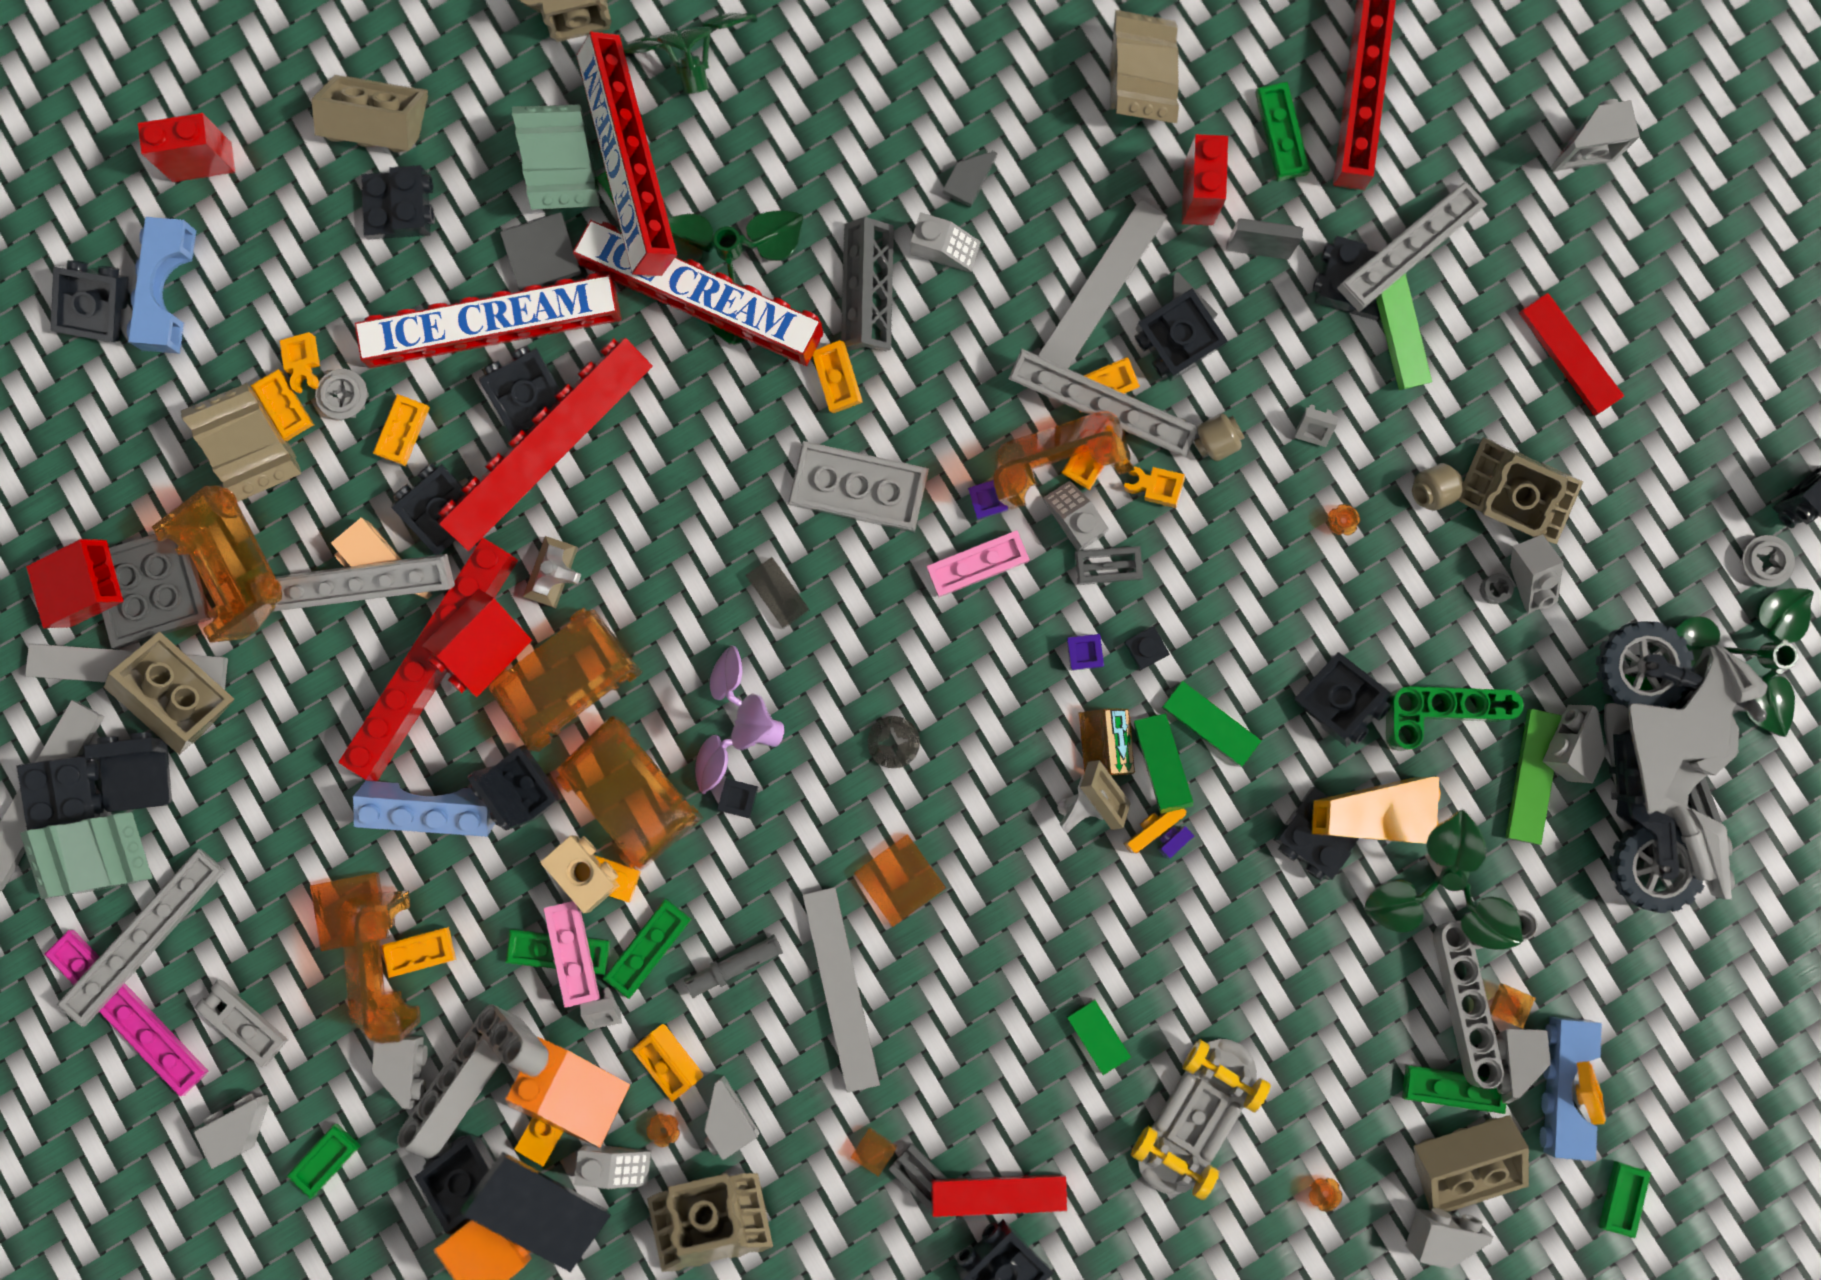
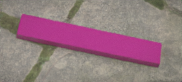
M68 930L45 953V956L73 985L100 957L75 930ZM125 983L99 1011L180 1097L185 1096L209 1072Z

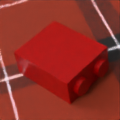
M204 113L138 123L141 154L172 182L235 173L232 142Z
M1195 134L1184 162L1182 224L1214 226L1226 201L1228 136Z
M79 539L26 566L43 628H70L124 602L107 540Z
M478 589L422 646L431 655L427 660L439 672L443 673L446 670L451 675L447 681L461 694L467 690L475 697H478L529 645L532 639L492 596Z

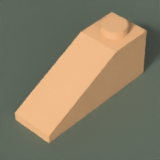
M362 517L331 542L338 551L334 556L344 567L402 560L375 527ZM430 592L414 593L425 599L432 596Z

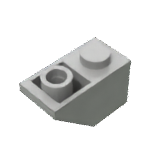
M1543 534L1512 546L1510 567L1527 613L1538 609H1547L1555 602H1558L1564 562Z
M1568 705L1549 744L1542 762L1566 781L1593 783L1606 755L1597 708L1592 705Z
M1506 1029L1496 1036L1504 1070L1503 1080L1497 1086L1498 1093L1502 1094V1103L1510 1104L1519 1099L1551 1065L1547 1030Z
M384 1034L374 1038L372 1073L403 1109H411L419 1103L425 1092V1081L421 1079V1068L426 1064L428 1054L427 1045H423L424 1036Z
M250 1094L233 1103L234 1111L224 1115L221 1110L203 1120L205 1126L195 1131L194 1134L211 1169L255 1146L270 1101L267 1095L255 1099L253 1094Z
M1432 1208L1431 1211L1417 1209L1405 1246L1420 1263L1452 1268L1492 1242L1493 1236L1482 1226V1221L1474 1216L1463 1214L1462 1217L1452 1216L1448 1212L1437 1208Z

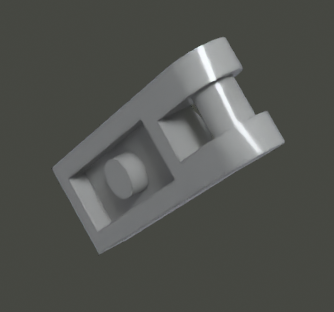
M218 979L211 987L212 992L208 997L201 998L195 1005L196 1010L261 1067L267 1066L289 1039L240 998L230 985ZM221 1001L227 1004V1007L222 1012L217 1008Z

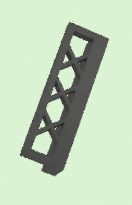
M862 217L844 224L841 341L845 342L846 349L850 351L862 347L888 351L891 350L894 226L868 217ZM874 230L883 233L882 246L880 248L874 240ZM877 260L882 268V277L878 279L873 271V262ZM875 291L881 299V308L877 310L872 302ZM874 323L880 329V340L872 339V325Z

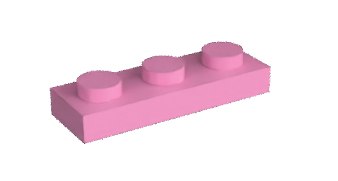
M1016 530L928 565L926 568L938 598L1028 563L1029 557Z
M573 901L543 908L565 1008L600 999L581 910Z

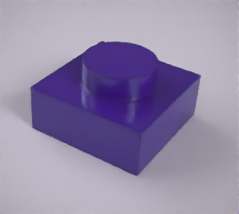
M999 479L968 488L977 520L1009 511Z
M1100 634L1067 638L1070 671L1104 667Z
M1172 826L1159 838L1162 844L1157 849L1165 858L1170 859L1194 835L1186 826H1180L1178 829Z

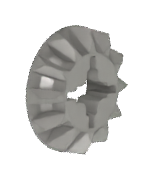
M336 369L327 373L319 381L318 389H316V402L320 410L328 417L341 421L343 419L356 418V414L365 409V402L367 397H369L366 382L357 373L348 369ZM345 386V390L354 396L345 398L344 403L341 405V401L332 395L341 393L342 388Z
M1771 535L1760 536L1752 539L1742 549L1744 552L1743 558L1739 563L1744 567V576L1754 581V585H1762L1767 588L1781 585L1790 578L1794 571L1795 558L1793 551L1784 540ZM1770 553L1769 562L1774 567L1770 566L1763 570V562L1759 560V557L1767 556Z

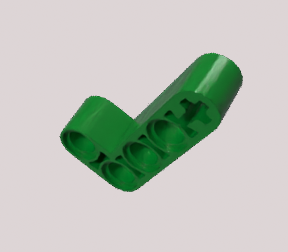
M1403 687L1390 693L1391 700L1389 704L1391 708L1386 714V740L1389 746L1397 751L1415 749L1420 746L1424 738V719L1489 722L1511 720L1522 713L1524 707L1523 699L1517 692L1512 690ZM1401 694L1408 696L1411 700V707L1408 711H1404L1399 706L1398 701ZM1434 695L1439 696L1443 700L1444 707L1441 712H1437L1432 706ZM1468 696L1476 702L1474 713H1470L1465 707V700ZM1501 701L1503 704H1508V710L1506 711L1504 708H1490L1491 704ZM1401 727L1407 728L1411 734L1408 744H1404L1399 739L1398 733Z

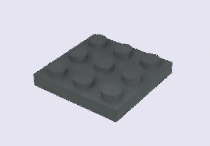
M177 526L109 548L124 601L102 612L111 648L120 649L151 639L159 631L164 635L211 620L185 527Z

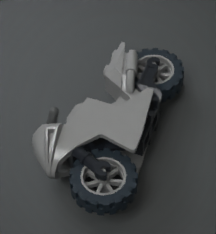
M1642 621L1622 625L1620 629L1612 631L1608 635V640L1603 641L1599 649L1602 651L1600 656L1596 657V665H1599V672H1596L1597 679L1602 681L1604 686L1601 688L1605 694L1611 695L1612 700L1615 702L1605 704L1604 729L1611 765L1609 766V771L1613 774L1617 792L1611 793V799L1617 800V816L1634 828L1621 834L1623 838L1620 841H1616L1612 849L1615 851L1613 856L1609 858V865H1612L1610 877L1612 881L1616 882L1617 886L1615 888L1617 892L1626 898L1625 900L1632 905L1657 913H1667L1666 911H1679L1683 905L1693 903L1696 900L1694 896L1697 893L1701 894L1705 887L1702 884L1703 881L1706 882L1711 896L1732 899L1731 890L1734 889L1735 880L1729 865V856L1732 854V842L1727 836V829L1722 823L1688 808V797L1692 789L1707 775H1716L1737 756L1739 728L1733 714L1738 711H1747L1757 722H1762L1767 718L1766 711L1755 700L1764 696L1767 691V685L1748 664L1731 654L1721 645L1705 647L1699 660L1691 667V660H1694L1693 653L1688 651L1686 639L1676 634L1677 630L1670 626L1666 627L1660 622ZM1639 642L1640 655L1631 653L1628 650L1629 647ZM1647 642L1655 644L1659 649L1653 654H1648ZM1624 656L1627 657L1626 662L1631 663L1630 667L1625 669L1622 668ZM1625 674L1635 678L1632 686L1625 678ZM1644 677L1650 682L1652 690H1639ZM1639 857L1640 860L1644 861V868L1636 870ZM1650 875L1646 887L1641 884L1638 876ZM1658 877L1661 878L1666 890L1653 891ZM1677 877L1674 884H1672L1670 880H1673Z

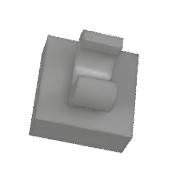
M1311 404L1309 408H1306L1300 420L1295 438L1326 447L1337 426L1338 416L1332 415V411L1328 409L1326 413L1315 410V405Z
M604 988V999L580 1004L581 1017L589 1030L622 1023L621 1010L609 988Z

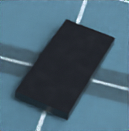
M505 1152L501 1153L460 1209L463 1216L568 1272L573 1270L611 1217L607 1209Z

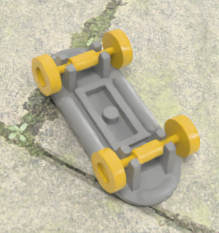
M1199 1039L1194 1044L1183 1064V1069L1186 1071L1152 1128L1147 1126L1142 1131L1132 1149L1131 1156L1138 1160L1140 1173L1151 1187L1160 1192L1179 1194L1193 1188L1192 1195L1203 1201L1212 1191L1219 1176V1170L1210 1164L1241 1111L1245 1107L1255 1113L1261 1107L1270 1091L1271 1084L1263 1078L1257 1080L1255 1062L1248 1050L1230 1039H1216L1207 1043Z

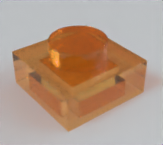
M1500 983L1489 1009L1490 1015L1523 1029L1535 998Z
M869 1127L850 1158L879 1177L896 1151L897 1145Z

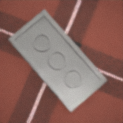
M803 441L788 504L915 533L929 468Z

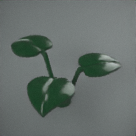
M720 14L702 22V27H692L683 31L677 30L661 35L640 37L624 45L623 50L624 53H643L657 48L665 50L675 66L676 74L681 75L684 93H699L709 89L705 70L709 69L708 52L711 33L717 29L731 27L746 20L757 23V17L754 14ZM704 38L702 61H700L699 56H691L690 50L696 42ZM671 46L685 52V58L680 60L681 65Z
M780 210L764 212L755 216L746 227L747 236L752 242L748 241L744 235H739L738 231L730 226L721 227L714 234L710 222L697 214H682L668 217L677 251L676 258L685 262L690 259L699 263L704 251L711 252L716 248L718 256L726 261L728 276L736 284L733 261L740 257L742 245L751 249L757 247L759 255L766 260L779 261L788 258L798 245L803 215L793 211ZM708 323L711 330L729 345H738L745 341V339Z
M1803 588L1778 590L1766 596L1760 603L1757 620L1761 626L1769 629L1767 637L1773 642L1763 644L1760 649L1724 647L1731 654L1757 656L1759 663L1763 667L1772 669L1762 676V680L1767 685L1766 693L1763 697L1755 699L1766 711L1767 718L1762 722H1757L1747 711L1744 712L1748 719L1756 726L1782 737L1787 736L1793 721L1795 694L1791 683L1785 677L1775 675L1782 674L1783 669H1790L1797 663L1798 651L1791 643L1802 639L1810 625L1811 602L1814 591ZM1690 617L1674 628L1678 631L1676 634L1679 637L1686 639L1688 642L1686 647L1688 651L1693 653L1694 660H1691V667L1699 660L1705 647L1718 645L1721 635L1718 626L1706 617Z
M1463 809L1438 824L1427 838L1426 848L1429 856L1435 863L1443 866L1440 876H1437L1435 881L1421 895L1416 897L1415 888L1410 882L1391 880L1378 886L1369 895L1365 903L1364 911L1383 927L1395 932H1409L1417 928L1424 918V909L1419 903L1425 901L1439 885H1442L1449 891H1464L1466 905L1471 912L1462 917L1461 927L1465 935L1473 943L1488 949L1503 950L1516 947L1523 942L1520 917L1516 909L1508 901L1500 897H1485L1476 906L1473 904L1470 893L1471 885L1467 881L1470 872H1474L1482 866L1486 855V848L1478 826Z

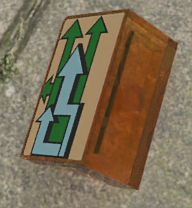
M1100 709L1079 712L1084 773L1088 762L1100 760L1110 775L1134 774L1135 767L1129 710Z

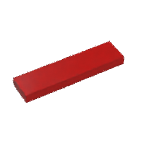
M1549 293L1519 313L1594 416H1597L1624 397L1621 390Z
M1062 1174L931 1180L932 1216L1067 1211L1066 1176Z

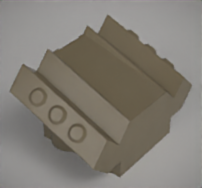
M518 0L542 14L543 21L548 26L550 37L557 42L588 35L590 31L600 32L608 30L612 23L607 5L608 0Z
M1115 10L1113 43L1110 54V108L1115 109L1116 114L1171 123L1178 122L1179 104L1177 98L1179 77L1178 46L1176 43L1178 27L1176 21Z
M248 383L181 410L183 421L192 430V436L208 458L213 472L222 481L224 490L235 503L302 474L300 466L295 459L297 456L288 441L286 442L282 439Z
M1483 437L1462 484V494L1458 501L1533 537L1543 534L1548 542L1557 544L1584 481Z
M758 1173L714 1176L670 1186L668 1191L659 1192L647 1198L661 1272L679 1271L685 1267L701 1266L725 1258L741 1257L750 1252H763L773 1247Z

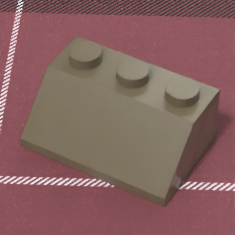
M334 75L312 98L314 134L327 137L328 140L334 142L345 140L357 142L363 147L380 146L389 148L393 152L409 151L419 139L428 90Z
M160 631L109 672L104 688L179 755L202 736L234 701V698Z
M1510 1115L1501 1118H1491L1482 1124L1467 1129L1460 1128L1451 1134L1436 1139L1429 1138L1420 1144L1414 1145L1415 1167L1430 1211L1432 1208L1451 1212L1529 1186V1147Z

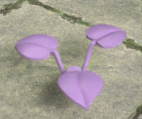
M730 645L716 662L710 677V691L714 699L722 700L726 696L729 701L739 707L737 719L735 720L731 739H725L721 742L719 736L712 735L699 750L695 775L702 794H706V791L713 789L723 778L728 764V753L726 751L728 746L733 745L739 750L755 746L756 743L776 747L780 744L784 735L783 723L771 719L765 703L759 695L750 694L743 701L734 696L733 690L741 682L742 662L737 648L733 645Z

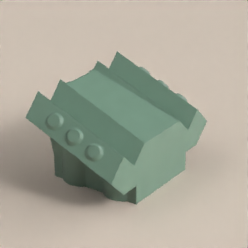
M581 105L512 107V117L516 127L515 135L520 148L522 172L527 185L526 193L531 210L600 206L597 175Z
M132 812L91 818L71 824L48 826L42 829L26 830L20 833L41 899L81 894L153 879Z

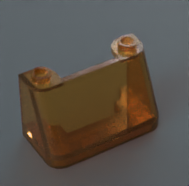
M1099 411L1002 444L997 449L995 455L993 477L998 500L1011 510L1027 505L1025 501L1026 493L1032 486L1037 485L1033 469L1090 451L1091 456L1099 465H1112L1116 468L1119 475L1135 470L1118 417L1109 411Z
M205 486L152 526L158 541L170 539L179 546L175 549L178 555H191L216 607L207 612L209 617L213 618V621L203 628L210 643L245 639L258 631L281 601V584L275 578L237 503L236 496L229 489L220 486Z
M583 608L574 613L569 618L570 624L509 670L505 668L488 687L528 750L541 751L551 743L549 733L559 734L562 727L611 690L616 691L619 688V685L616 683L617 681L620 684L626 680L632 682L643 673L599 613L594 609L587 611Z
M612 715L557 768L560 775L556 777V780L568 793L571 790L574 791L621 848L622 851L619 853V856L630 869L636 866L643 870L704 818L694 806H691L686 800L683 801L685 799L683 794L678 792L639 745V741L635 737L629 736L631 730L624 721Z
M409 890L355 895L346 900L340 908L349 1016L353 1024L375 1043L401 1042L421 1022L420 1006L406 1004L401 998V991L385 992L380 938L388 932L390 927L395 925L396 915L410 907Z

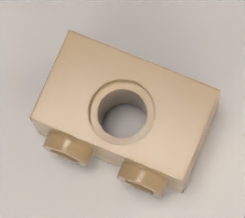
M571 835L540 863L583 913H590L620 886L615 880L618 874L606 861L603 864L599 862L593 855L597 851L596 848L586 837L579 838L576 835ZM582 862L586 863L591 870L590 877L584 882L580 881L575 873L576 867Z

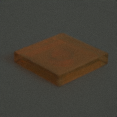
M908 834L854 872L892 927L946 889Z
M379 872L310 886L321 951L390 938Z

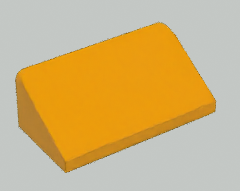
M664 1024L656 1028L631 1049L671 1102L675 1101L704 1076L703 1072Z

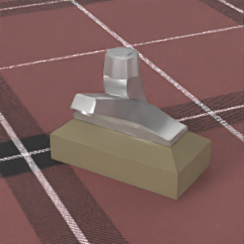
M545 536L523 597L556 609L565 583L578 584L581 578L580 573L571 569L578 548Z
M1100 760L1088 762L1078 786V794L1058 802L1059 813L1066 815L1059 825L1066 833L1080 821L1090 816L1105 820L1112 830L1124 828L1131 802Z

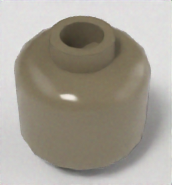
M1220 413L1198 425L1197 433L1199 438L1195 439L1194 442L1202 457L1209 454L1212 460L1220 461L1239 451L1242 447L1241 440L1245 437L1234 416L1228 418L1227 415Z
M1444 463L1437 464L1416 475L1412 486V495L1420 506L1431 511L1440 510L1456 502L1461 497L1463 480L1460 473L1451 466Z

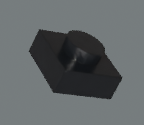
M1154 626L1124 642L1140 671L1170 655Z
M726 778L717 810L750 819L759 787Z

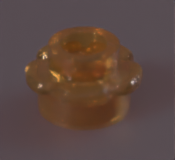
M1338 505L1336 509H1332L1328 514L1329 527L1337 535L1344 534L1349 536L1357 530L1356 526L1360 523V516L1350 505ZM1341 518H1346V523H1342Z
M660 1113L650 1120L651 1124L647 1127V1136L649 1140L654 1141L656 1146L664 1148L668 1147L669 1143L677 1141L680 1130L678 1129L679 1123L674 1116ZM662 1127L666 1128V1133L664 1134L660 1132Z
M1318 1178L1311 1184L1312 1190L1309 1192V1200L1312 1205L1318 1206L1319 1210L1324 1212L1335 1209L1342 1201V1192L1339 1189L1338 1182L1332 1178ZM1324 1191L1328 1192L1327 1197H1323L1322 1193Z

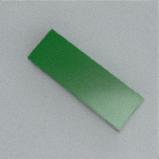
M1288 82L1257 88L1255 95L1277 182L1308 175L1310 168Z
M1184 681L1180 682L1161 707L1239 767H1243L1262 741Z
M1166 713L1135 720L1134 728L1160 814L1193 807L1191 792Z
M665 899L603 979L626 998L630 999L692 918L668 899Z
M510 929L505 963L556 969L549 933ZM587 938L594 973L605 975L607 973L611 940Z
M1407 1064L1405 1066L1402 1098L1405 1100L1501 1114L1506 1113V1104L1502 1103V1094L1498 1093L1497 1087L1492 1089L1475 1087L1466 1080L1462 1072ZM1478 1075L1482 1082L1489 1078V1076Z

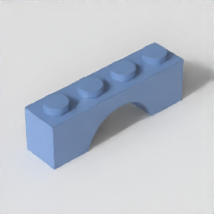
M145 217L144 227L140 230L139 238L142 246L140 258L137 259L135 264L137 282L136 289L131 294L133 312L132 319L127 324V336L129 338L128 342L142 351L180 354L184 323L166 309L163 301V286L167 277L174 269L182 264L191 262L193 258L196 230L184 220Z
M365 781L353 796L354 827L488 837L495 825L490 816V810L483 800L473 793L471 788H463L457 792L440 796H421L405 792L400 788L399 783Z
M1550 1017L1549 1024L1546 1025L1545 1030H1547L1551 1065L1543 1072L1545 1079H1547L1546 1093H1543L1541 1099L1542 1111L1545 1113V1127H1542L1540 1130V1144L1544 1148L1543 1152L1554 1158L1596 1161L1597 1126L1585 1120L1577 1111L1572 1099V1084L1578 1072L1577 1062H1590L1600 1058L1602 1023L1583 1019Z

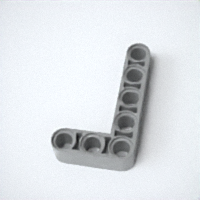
M1516 910L1523 923V941L1528 940L1536 934L1538 922L1531 912ZM1461 920L1444 923L1435 929L1433 942L1463 1073L1471 1085L1492 1089L1502 1082L1504 1070L1475 949L1484 947L1473 943L1465 935L1461 927ZM1450 928L1458 934V943L1454 947L1446 940V933ZM1457 962H1461L1466 968V975L1462 980H1459L1454 974V966ZM1466 995L1470 996L1474 1002V1008L1469 1014L1462 1008V1000ZM1474 1029H1477L1482 1036L1481 1044L1476 1048L1470 1043L1469 1039L1470 1033ZM1483 1063L1490 1070L1489 1078L1484 1082L1477 1075V1070Z
M493 1004L488 1005L480 1013L402 1126L398 1135V1146L426 1159L434 1158L445 1145L501 1062L534 1077L539 1075L545 1068L548 1061V1050L520 1017Z

